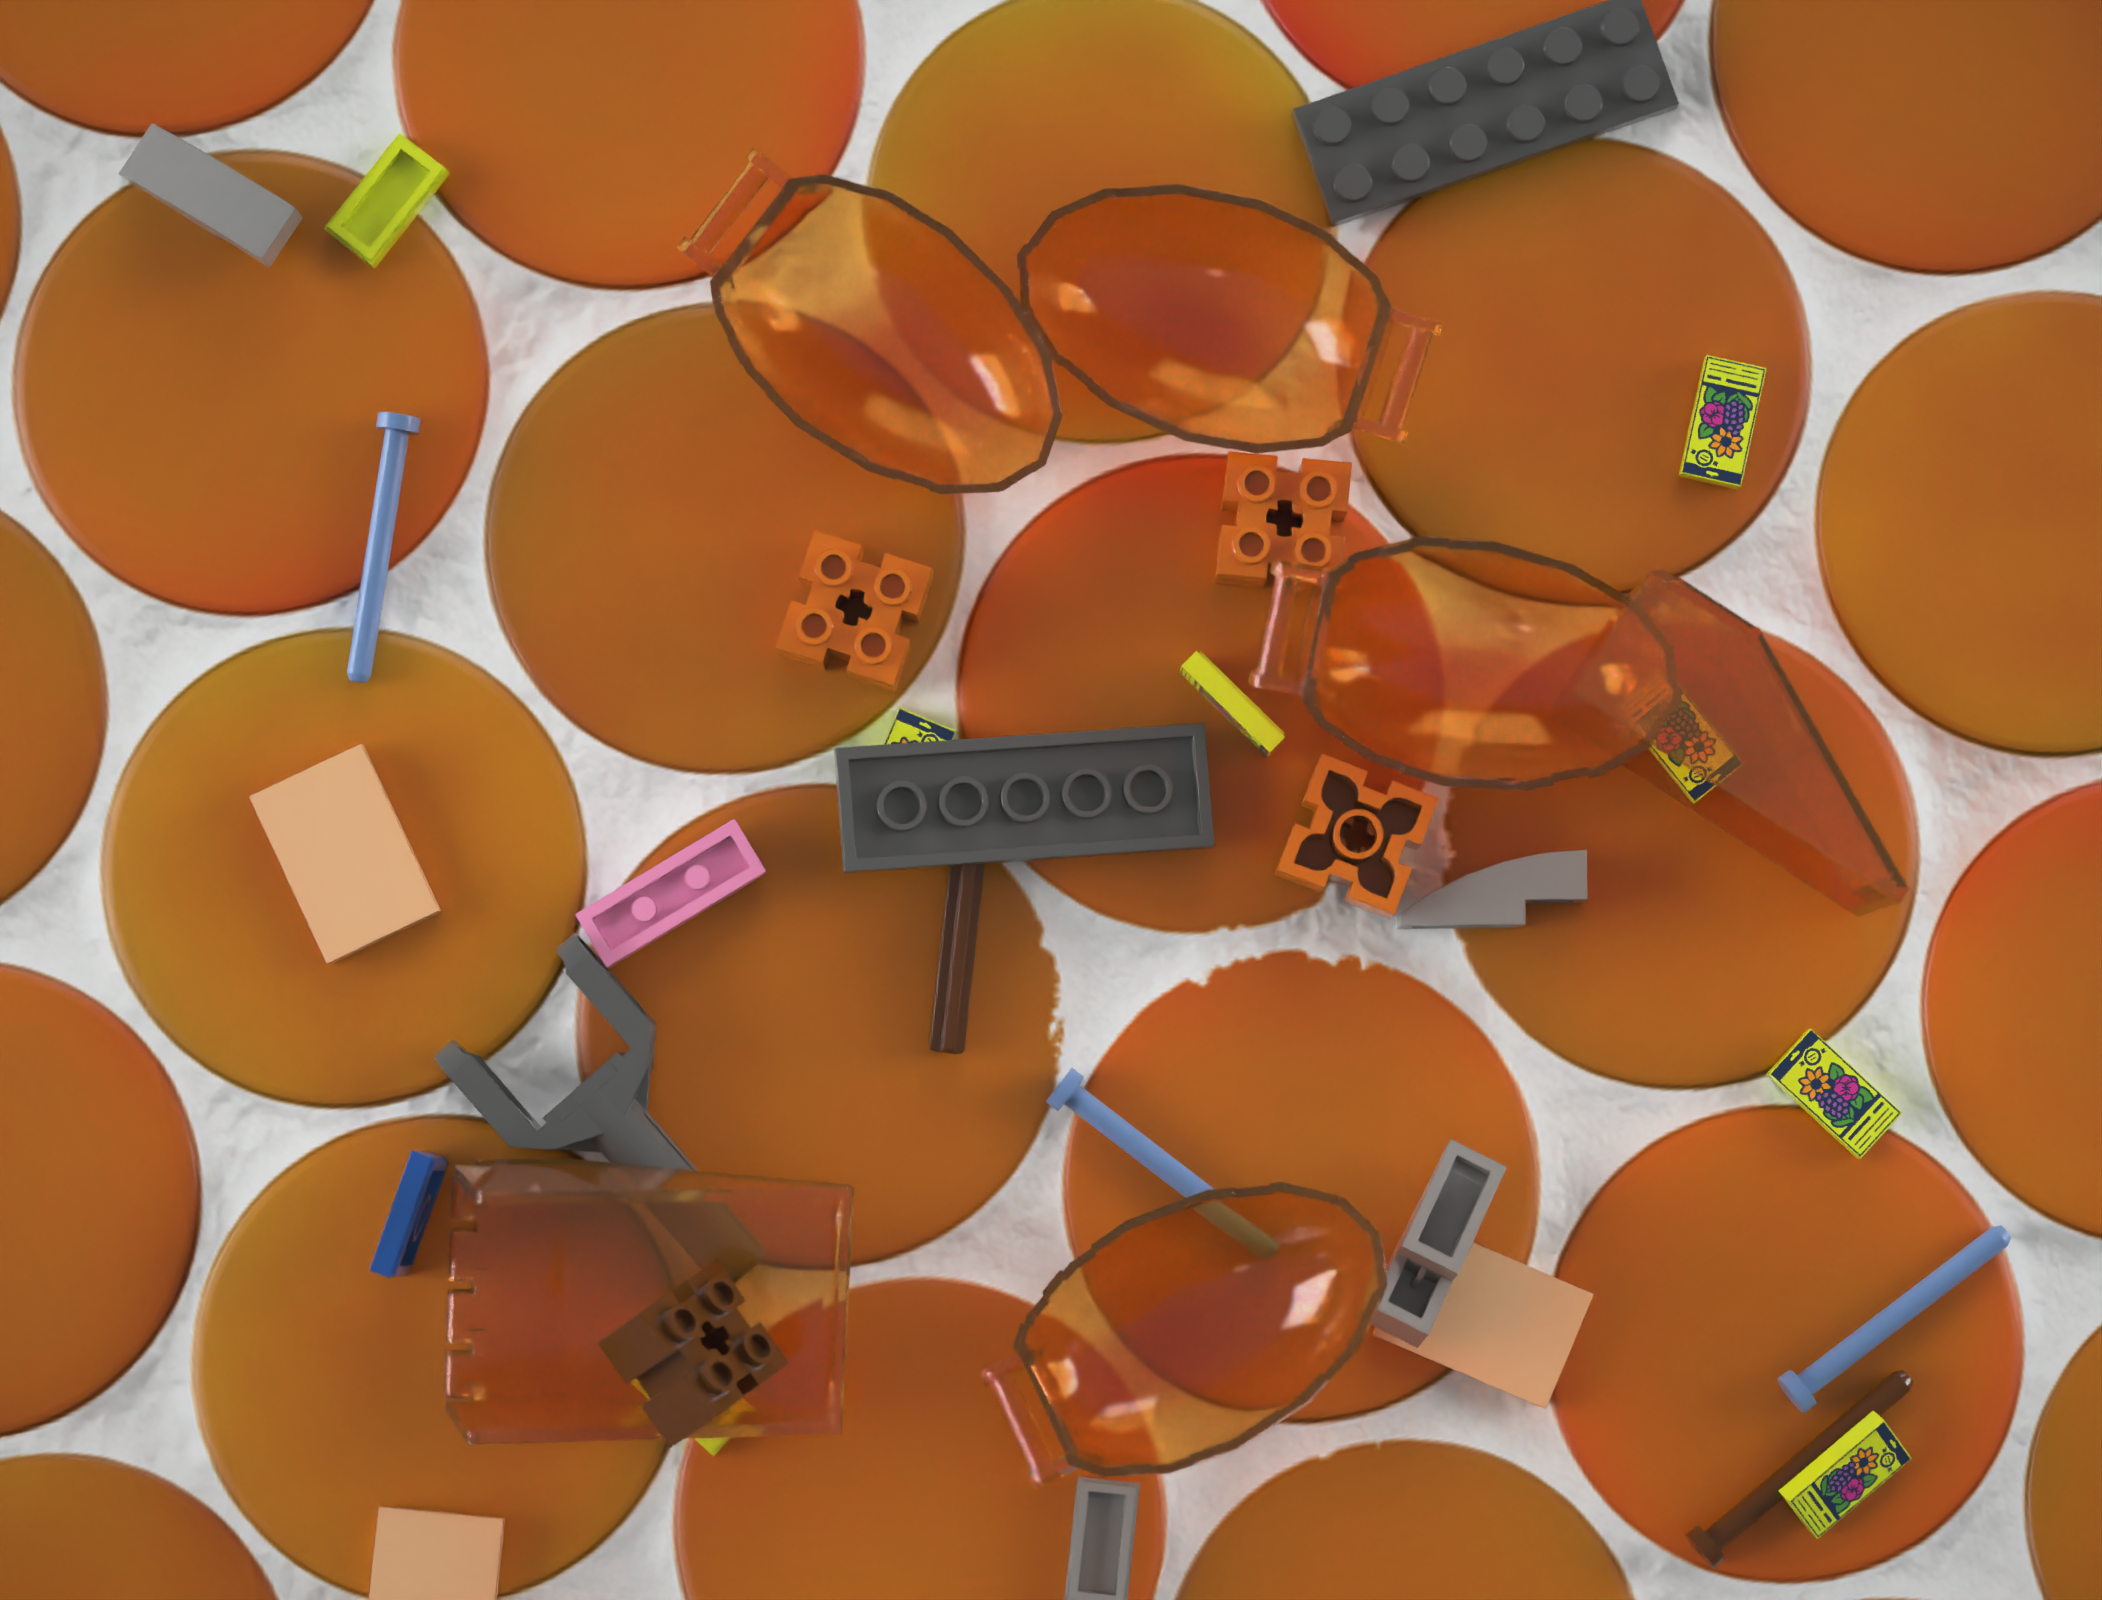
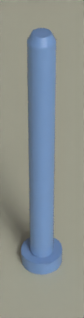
M378 412L376 428L385 430L347 667L349 681L367 683L372 675L409 435H419L421 423L420 418L410 415Z
M1070 1069L1049 1096L1046 1103L1057 1111L1063 1105H1066L1261 1257L1271 1258L1280 1246L1274 1234L1079 1084L1084 1079V1076L1075 1069Z
M2001 1225L1989 1228L1801 1373L1796 1375L1791 1369L1787 1370L1777 1378V1382L1786 1396L1800 1412L1806 1413L1817 1404L1813 1394L2008 1246L2011 1236Z

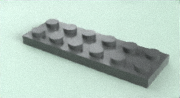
M1608 0L1294 108L1292 116L1331 225L1335 227L1675 110L1679 102L1642 1Z
M1205 723L841 747L834 749L843 874L1206 849L1215 846Z

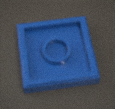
M411 1150L369 1271L389 1278L407 1276V1274L411 1273L449 1164L447 1162L448 1158L428 1151Z

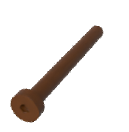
M1903 1370L1891 1373L1707 1530L1704 1531L1697 1525L1685 1536L1692 1547L1712 1569H1715L1726 1559L1721 1550L1783 1499L1779 1492L1782 1487L1873 1410L1881 1416L1911 1390L1913 1384L1911 1378Z

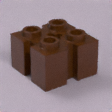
M717 1259L597 1342L626 1385L637 1379L650 1400L641 1405V1407L669 1448L715 1419L742 1399L745 1394L789 1364L762 1323L759 1322L750 1328L737 1306L746 1300Z

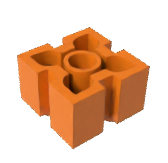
M1228 451L1221 511L1237 512L1235 526H1221L1215 583L1263 588L1267 579V573L1289 575L1288 590L1337 594L1342 580L1345 536L1330 535L1331 521L1343 522L1348 512L1352 463L1302 458L1299 473L1277 471L1278 456ZM1277 510H1285L1290 512L1292 519L1298 520L1299 528L1291 527L1289 536L1277 535V526L1273 523H1267L1266 517L1268 515L1276 516Z
M814 530L799 574L802 586L811 588L806 605L790 601L775 646L778 654L826 670L830 656L849 662L846 669L849 678L896 693L911 648L909 638L900 636L899 633L904 619L919 623L934 579L933 569L888 553L884 554L880 567L862 562L864 557L862 545ZM853 598L864 599L865 608L872 612L867 621L859 618L857 626L847 625L845 614L840 610L845 602L851 604Z
M1322 754L1317 761L1301 803L1302 807L1315 811L1309 828L1295 823L1274 875L1318 892L1325 888L1328 879L1349 887L1344 902L1390 919L1396 913L1412 871L1411 867L1398 863L1404 846L1414 850L1421 846L1439 798L1395 781H1391L1384 794L1364 786L1369 771ZM1353 821L1364 824V836L1372 840L1369 850L1362 846L1358 849L1357 853L1346 849L1347 840L1340 836L1341 826L1350 829Z

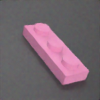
M733 819L576 913L575 916L605 966L610 968L767 874V871L739 824Z

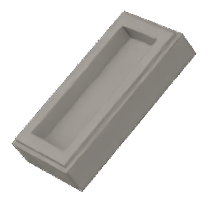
M1078 1476L1064 1600L1128 1599L1140 1483Z

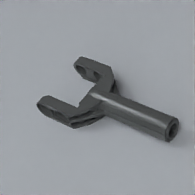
M573 933L556 948L557 953L564 961L566 974L630 1046L631 1049L627 1053L617 1052L543 1117L546 1124L542 1127L483 1059L478 1055L467 1052L454 1039L436 1053L434 1058L448 1077L509 1147L601 1152L702 1269L717 1259L735 1284L765 1257L764 1253L768 1249L649 1114L650 1075L654 1067L656 1023L593 950L576 933Z

